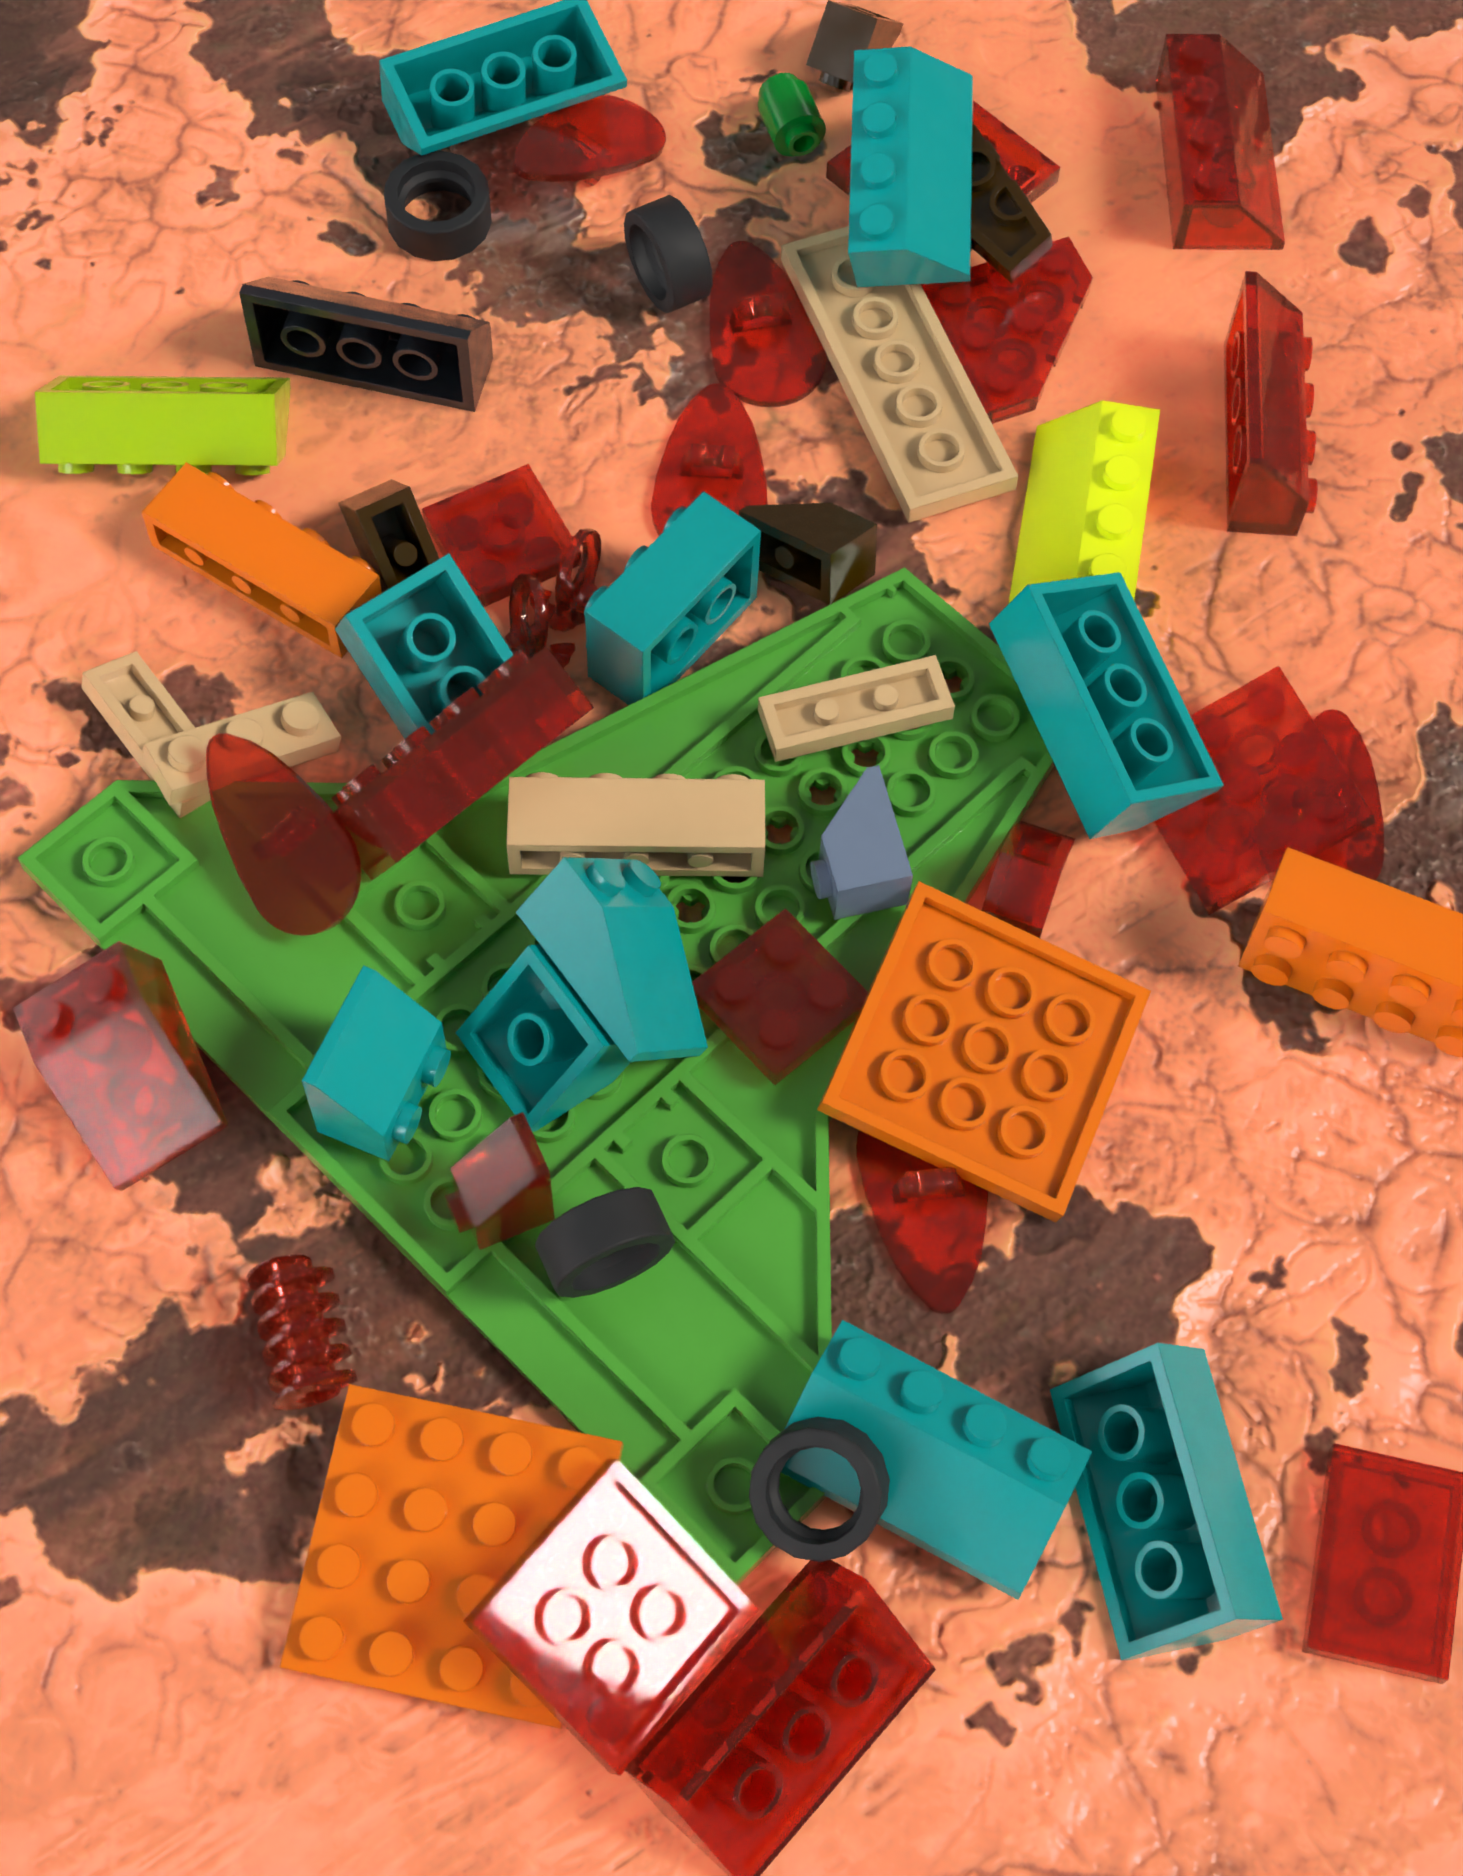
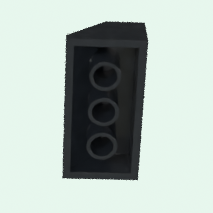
M265 277L242 284L239 295L256 367L462 410L476 411L493 360L490 322L478 320L465 314L453 315L424 309L411 303L400 304L366 297L358 292H341L312 286L299 280L288 281Z

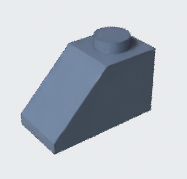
M879 765L866 768L821 835L819 860L811 862V876L818 899L828 898L834 920L906 905L909 900L913 874Z

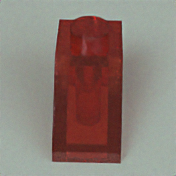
M1020 820V822L1012 827L999 853L981 911L1040 938L1076 838Z
M523 1112L507 1119L450 1168L455 1192L445 1195L447 1206L458 1232L462 1233L471 1229L479 1250L555 1220L550 1171Z

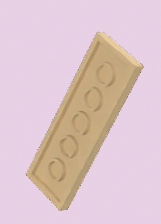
M849 226L781 245V262L908 523L1016 490L1018 474L921 284L857 287L848 254Z

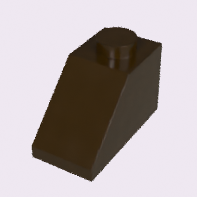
M828 0L806 65L822 71L819 78L820 82L849 91L853 83L854 50L892 48L900 35L903 23L856 5Z
M390 479L338 503L361 558L367 561L379 575L382 593L439 559L410 486Z
M833 503L751 505L739 510L740 517L761 530L759 571L822 602L831 605L875 575L877 524Z

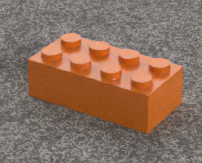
M1287 847L1260 907L1238 967L1251 971L1257 979L1266 984L1292 987L1312 995L1323 1006L1338 1010H1351L1373 1019L1379 1027L1387 1031L1410 1033L1435 1043L1436 1047L1446 1054L1463 1057V914Z

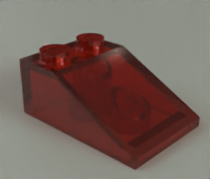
M118 941L13 1008L35 1066L114 1189L119 1191L127 1189L229 1126L161 959Z

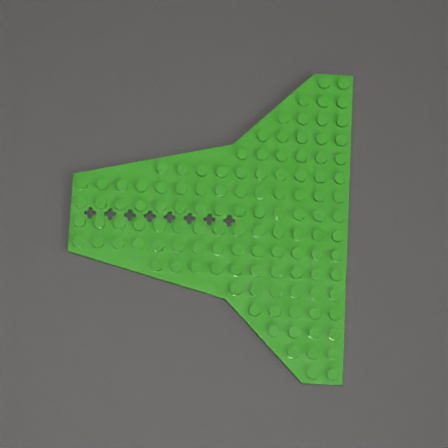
M905 567L473 784L235 782L223 789L213 791V799L184 817L179 818L165 800L155 781L116 780L18 857L22 869L578 1432L623 1442L624 1446L618 1472L733 1589L776 1548L755 1522L749 1501L751 1471L763 1449L775 1436L785 1429L814 1368L832 1339L829 1122L832 1117L818 1111L817 1108L906 905L834 920L828 898L818 899L811 876V862L819 860L821 835L867 768L854 763L855 756L852 751L858 749L862 753H867L874 749L879 753L876 758V764L880 766L913 874L910 895L918 881L967 904L1055 766L1000 647ZM936 655L945 679L950 680L955 676L962 679L960 691L950 693L955 705L953 719L777 762L774 760L758 712V697ZM546 772L558 777L589 778L598 773H612L622 778H653L660 774H677L686 779H716L723 775L737 774L748 779L765 780V827L771 824L775 828L780 829L787 824L793 829L790 833V842L777 844L768 840V831L765 828L763 877H746V881L731 883L724 880V876H658L661 882L659 889L675 910L708 1048L700 1056L631 1062L614 1082L539 1130L528 1133L456 1034V1031L527 946L539 944L516 911L548 875L510 874L507 854L509 777H526L532 773ZM813 786L821 791L826 790L829 786L836 790L833 797L834 803L819 805L812 802V794L809 789ZM683 902L691 907L700 902L705 906L701 913L702 920L694 923L679 920V910L676 905ZM363 965L376 970L441 1021L446 1047L451 1051L449 1065L441 1082L437 1087L428 1085L418 1106L422 1107V1115L415 1134L409 1143H398L390 1161L317 1132L302 1083L304 1075ZM633 1187L651 1189L675 1238V1243L670 1252L653 1267L616 1287L576 1298L559 1296L552 1286L535 1247L540 1232L565 1212L597 1196ZM780 1473L779 1493L782 1503L793 1519L802 1522L826 1498L824 1496L825 1493L813 1486L809 1488L793 1478Z

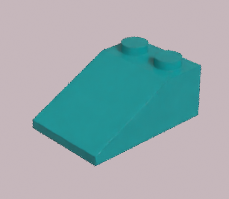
M564 857L516 911L517 915L629 1062L700 1056L708 1048L675 910L659 889L661 882L657 874L649 866L637 859Z

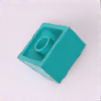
M540 944L527 946L456 1031L457 1036L528 1133L539 1130L614 1082L631 1063Z
M364 965L304 1075L302 1083L317 1132L390 1161L398 1143H409L415 1134L422 1115V1107L418 1106L428 1085L437 1087L441 1082L449 1065L451 1051L446 1047L441 1021L376 970Z

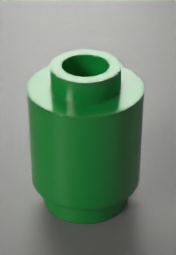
M779 73L768 78L759 89L757 106L775 149L781 155L789 157L804 156L811 153L823 140L826 133V125L808 86L791 73Z

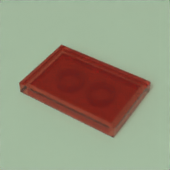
M1336 1443L1331 1446L1327 1460L1302 1652L1437 1684H1444L1449 1680L1463 1554V1472Z

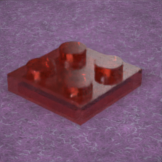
M529 464L422 508L423 520L442 555H451L483 607L582 565L580 548Z
M786 908L692 982L698 1006L774 1085L779 1083L855 1021L869 993Z

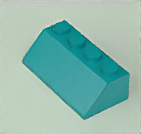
M562 0L379 60L382 102L402 144L421 156L627 87V78L587 0Z
M911 46L854 50L848 254L857 287L970 281L973 76Z
M1120 572L1029 584L989 623L1089 839L1137 830L1217 792L1224 786Z
M844 1320L841 1321L814 1368L785 1427L786 1429L794 1422L819 1416L844 1420L866 1433L882 1453L890 1479L887 1507L877 1524L1019 1600L1092 1454L1091 1450ZM813 1447L801 1450L787 1460L781 1473L809 1488L813 1486L824 1492V1496L854 1512L859 1505L861 1487L857 1473L846 1458L831 1449Z
M1156 1343L1050 1389L1061 1435L1092 1451L1075 1488L1121 1660H1133L1219 1642L1283 1620L1204 1349Z

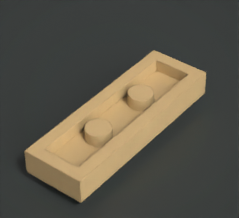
M137 651L82 673L81 688L150 780L155 781L142 760L144 743L195 728ZM210 792L170 806L177 816L182 818L213 799V795Z
M936 655L758 697V712L775 762L953 719L955 709Z
M310 692L144 743L142 760L170 806L223 789L235 782H245L338 752L341 735L314 692Z

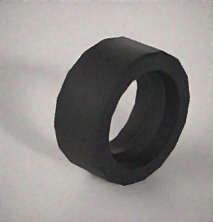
M434 151L422 156L417 154L403 160L389 174L384 186L388 230L400 248L412 256L431 261L452 260L472 252L486 239L492 224L488 180L477 164L459 154ZM432 191L457 193L471 202V205L461 215L445 221L431 222L416 218L405 211V207L413 199Z
M667 195L626 213L624 234L629 257L638 280L654 305L664 313H669L708 297L711 293L713 280L707 248L695 221L681 201L671 195Z
M633 1187L609 1192L573 1207L553 1220L540 1232L535 1247L557 1294L561 1297L576 1298L616 1287L637 1277L656 1265L670 1252L675 1243V1238L652 1190Z
M818 1416L792 1423L775 1436L763 1449L751 1471L749 1501L756 1524L773 1545L794 1558L823 1562L847 1556L867 1541L887 1507L890 1479L882 1453L866 1433L844 1420ZM813 1447L831 1449L846 1458L856 1471L861 1487L859 1505L853 1516L842 1525L825 1530L810 1528L802 1522L793 1519L782 1503L779 1493L780 1473L787 1460L797 1452Z

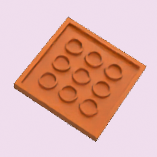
M918 881L906 904L817 1110L1056 1223L1065 1214L1151 990Z
M349 1384L279 1668L562 1729L624 1446L623 1442Z

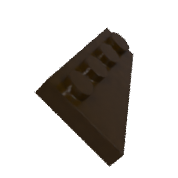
M973 122L971 248L1012 283L1053 246L1052 234L1016 180L1010 178L1000 162V156L990 141L986 142Z

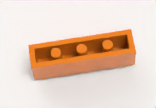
M187 462L142 510L143 519L153 547L341 659L348 650L335 631V628L346 614L382 593L379 575L367 561L358 556L347 557L330 547L328 542L316 531L310 528H303L301 530L282 519L280 514L268 503L262 500H255L253 502L236 492L231 484L222 476L214 472L206 474Z

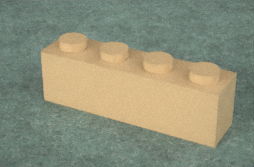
M546 772L532 773L526 777H509L507 820L510 874L549 875L564 857L637 859L649 866L657 876L763 877L765 859V780L748 779L737 774L723 775L716 779H686L677 774H660L653 778H622L612 773H598L589 778L558 777Z

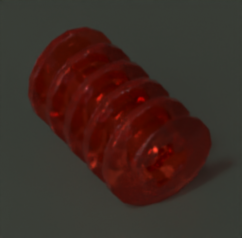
M306 1255L278 1256L252 1268L246 1277L249 1287L256 1291L251 1301L254 1312L261 1316L256 1325L260 1339L267 1342L262 1350L265 1364L272 1367L267 1379L271 1391L278 1394L272 1403L274 1409L290 1411L316 1406L339 1395L341 1390L347 1388L349 1384L353 1385L357 1382L358 1378L355 1370L335 1369L336 1364L348 1359L352 1355L350 1345L344 1343L330 1344L329 1339L342 1334L347 1329L345 1320L337 1317L324 1318L325 1313L336 1309L341 1304L340 1296L334 1292L318 1291L319 1288L330 1284L335 1279L333 1268L326 1266L313 1267L311 1258Z

